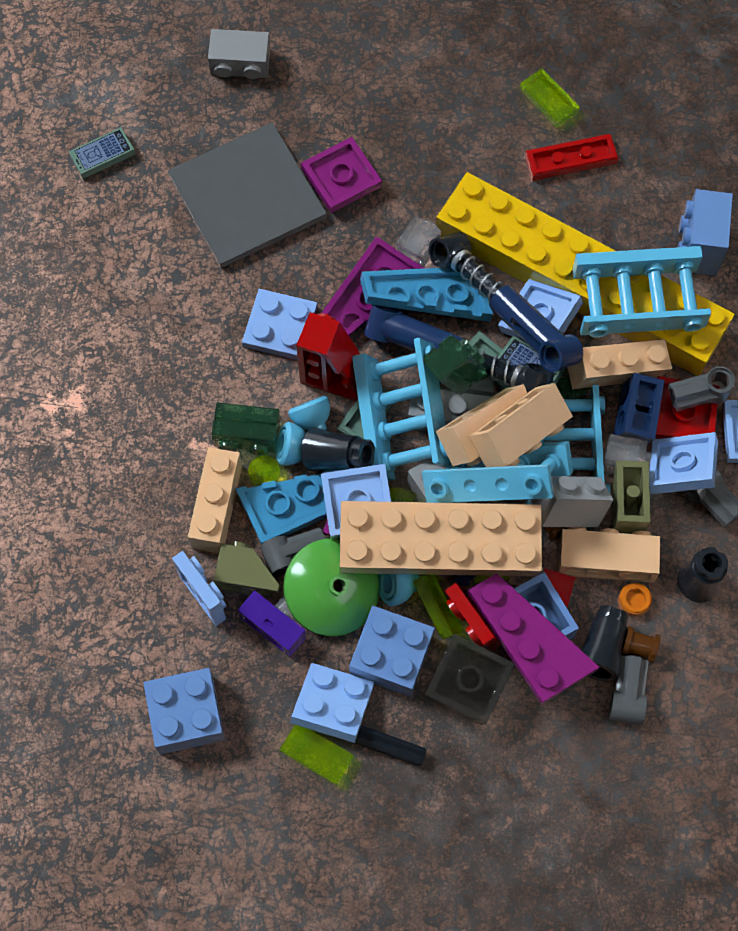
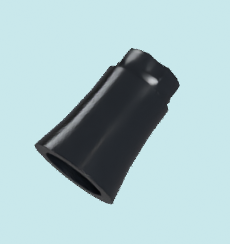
M313 427L307 431L303 438L301 457L304 466L310 471L326 469L347 470L372 466L375 447L370 439Z
M707 547L697 552L692 560L685 563L678 572L677 584L681 593L689 600L698 603L713 600L720 593L722 580L727 574L728 559L726 555L716 550L715 547Z
M603 605L598 609L596 617L592 619L581 651L595 662L599 669L589 675V678L603 682L618 680L620 658L628 630L626 625L629 615L625 611L613 606Z

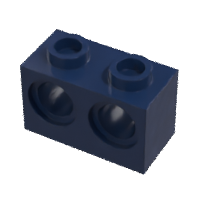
M634 373L622 383L612 442L643 449L655 440L664 380Z

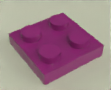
M353 137L301 162V169L330 213L382 187V180Z

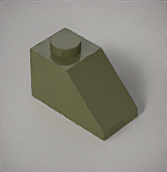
M616 460L611 520L612 529L618 530L619 533L632 534L634 531H646L650 524L649 462Z
M236 541L230 542V545L221 543L213 580L219 590L251 595L255 590L263 597L280 600L279 584L253 548H249V545Z

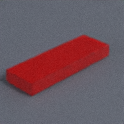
M611 134L525 151V159L532 181L617 164L619 159Z

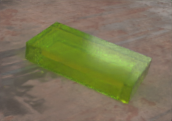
M543 68L520 83L519 89L556 128L579 112L580 106Z
M424 575L414 580L413 584L441 638L444 640L462 633L463 629L457 617L447 605L446 601L448 600L435 575Z
M298 725L293 726L279 749L282 754L336 786L354 758L353 754L311 729Z

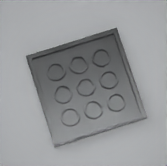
M273 122L168 170L169 178L220 268L226 267L327 218L326 211Z

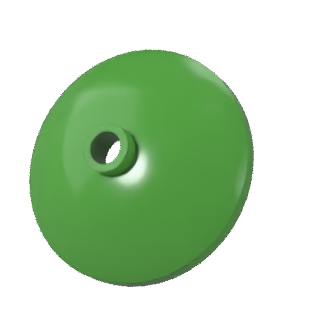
M322 539L303 547L289 563L284 577V597L290 613L305 629L322 636H341L357 630L366 623L372 605L376 606L379 598L378 574L340 573V539ZM335 580H339L342 583V590L340 592L335 591L333 588Z

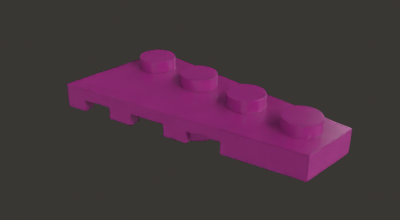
M376 236L322 313L331 315L336 321H339L350 337L368 321L372 307L371 304H366L360 281L362 272L425 268Z
M497 573L468 590V595L541 705L599 669L595 662Z

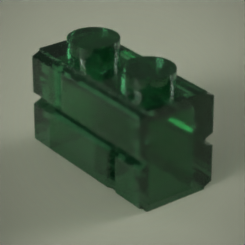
M449 335L438 344V349L433 348L424 356L425 364L435 377L456 394L462 395L472 386V382L476 383L487 374L486 368L482 365L486 359L466 338L459 341L456 337Z
M217 402L211 437L213 445L218 447V449L234 452L237 449L249 450L251 454L256 456H266L268 452L276 453L281 422L280 410Z

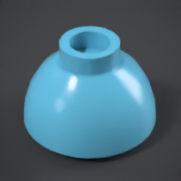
M321 396L289 409L288 415L293 423L302 429L309 430L313 427H318L325 430L327 429L325 422L330 413L329 398Z
M286 422L281 427L276 446V459L280 465L285 466L296 464L302 460L301 446L306 434L300 426L291 422Z
M378 574L379 594L388 606H397L406 602L413 592H417L420 588L418 574Z

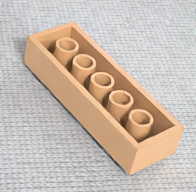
M341 501L340 573L492 576L497 573L499 576H538L542 571L541 505Z

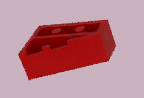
M309 312L296 344L300 383L357 401L358 394L352 356L360 354L342 324L336 321L334 317L325 313L318 315Z

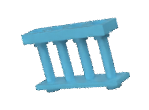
M701 246L576 254L573 264L574 279L586 281L590 316H584L580 328L581 335L599 338L612 333L684 329L685 331L693 332L705 328L711 316V309H697L692 272L698 270L702 260ZM676 273L679 275L684 310L666 311L661 274ZM645 275L648 277L653 312L634 313L630 276ZM600 277H614L617 279L622 314L603 315L599 286Z
M422 338L414 339L416 353L379 363L378 359L366 354L352 356L364 439H370L374 443L375 451L372 466L385 464L388 481L395 480L394 470L396 466L432 458L433 464L443 467L452 466L436 433L438 429L446 425L436 366L439 361L438 352L433 343ZM418 365L419 384L386 393L382 392V375ZM420 396L423 397L425 414L392 423L387 422L385 413L387 405ZM427 427L430 445L396 454L391 453V436Z
M592 385L589 399H564L570 412H590V428H564L556 435L545 437L541 440V443L543 441H591L592 458H571L573 470H593V477H601L604 482L601 415L605 413V397L599 396V385ZM605 484L610 493V485ZM525 499V504H531L533 499Z
M569 441L543 442L542 446L537 450L521 455L519 457L520 462L516 466L486 467L484 462L481 461L471 467H467L466 464H460L441 470H424L421 473L426 502L448 503L553 498L554 492L551 476H570L573 473Z

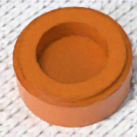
M640 583L627 584L618 596L620 609L631 617L644 615L652 603V595L649 589Z

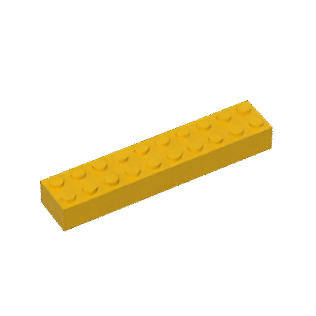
M466 172L436 217L435 235L440 237L456 232L465 234L470 241L472 255L524 283L531 279L580 295L583 304L578 312L585 316H590L586 281L574 279L573 276L575 256L581 253L615 251L612 248ZM645 275L630 276L634 313L653 312L648 277ZM661 275L666 311L684 310L681 285ZM600 277L599 286L603 315L622 314L617 279L614 277ZM695 293L697 309H711V316L705 328L693 332H688L684 329L618 334L633 342L665 339L670 362L696 376H700L726 333L735 314Z

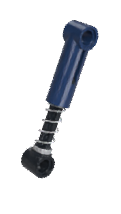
M456 232L431 240L428 252L432 263L439 268L448 267L455 272H461V277L464 280H470L472 288L479 289V294L482 297H488L490 309L538 353L540 363L545 370L554 373L581 362L583 347L579 339L574 335H564L512 286L506 285L502 287V281L497 282L493 279V273L488 274L484 270L483 264L478 265L475 262V256L471 255L470 241L465 234Z
M372 304L364 334L373 340L393 343L416 353L414 339L422 338L433 343L438 352V362L455 369L465 365L469 371L473 369L479 371L481 376L487 374L492 376L494 381L499 379L504 381L506 386L514 387L524 384L527 393L535 387L552 384L555 372H548L542 365L535 363H525L524 366L521 364H510V360L508 362L500 360L498 355L493 357L485 354V350L480 352L472 349V345L469 346L467 339L403 315L397 308Z

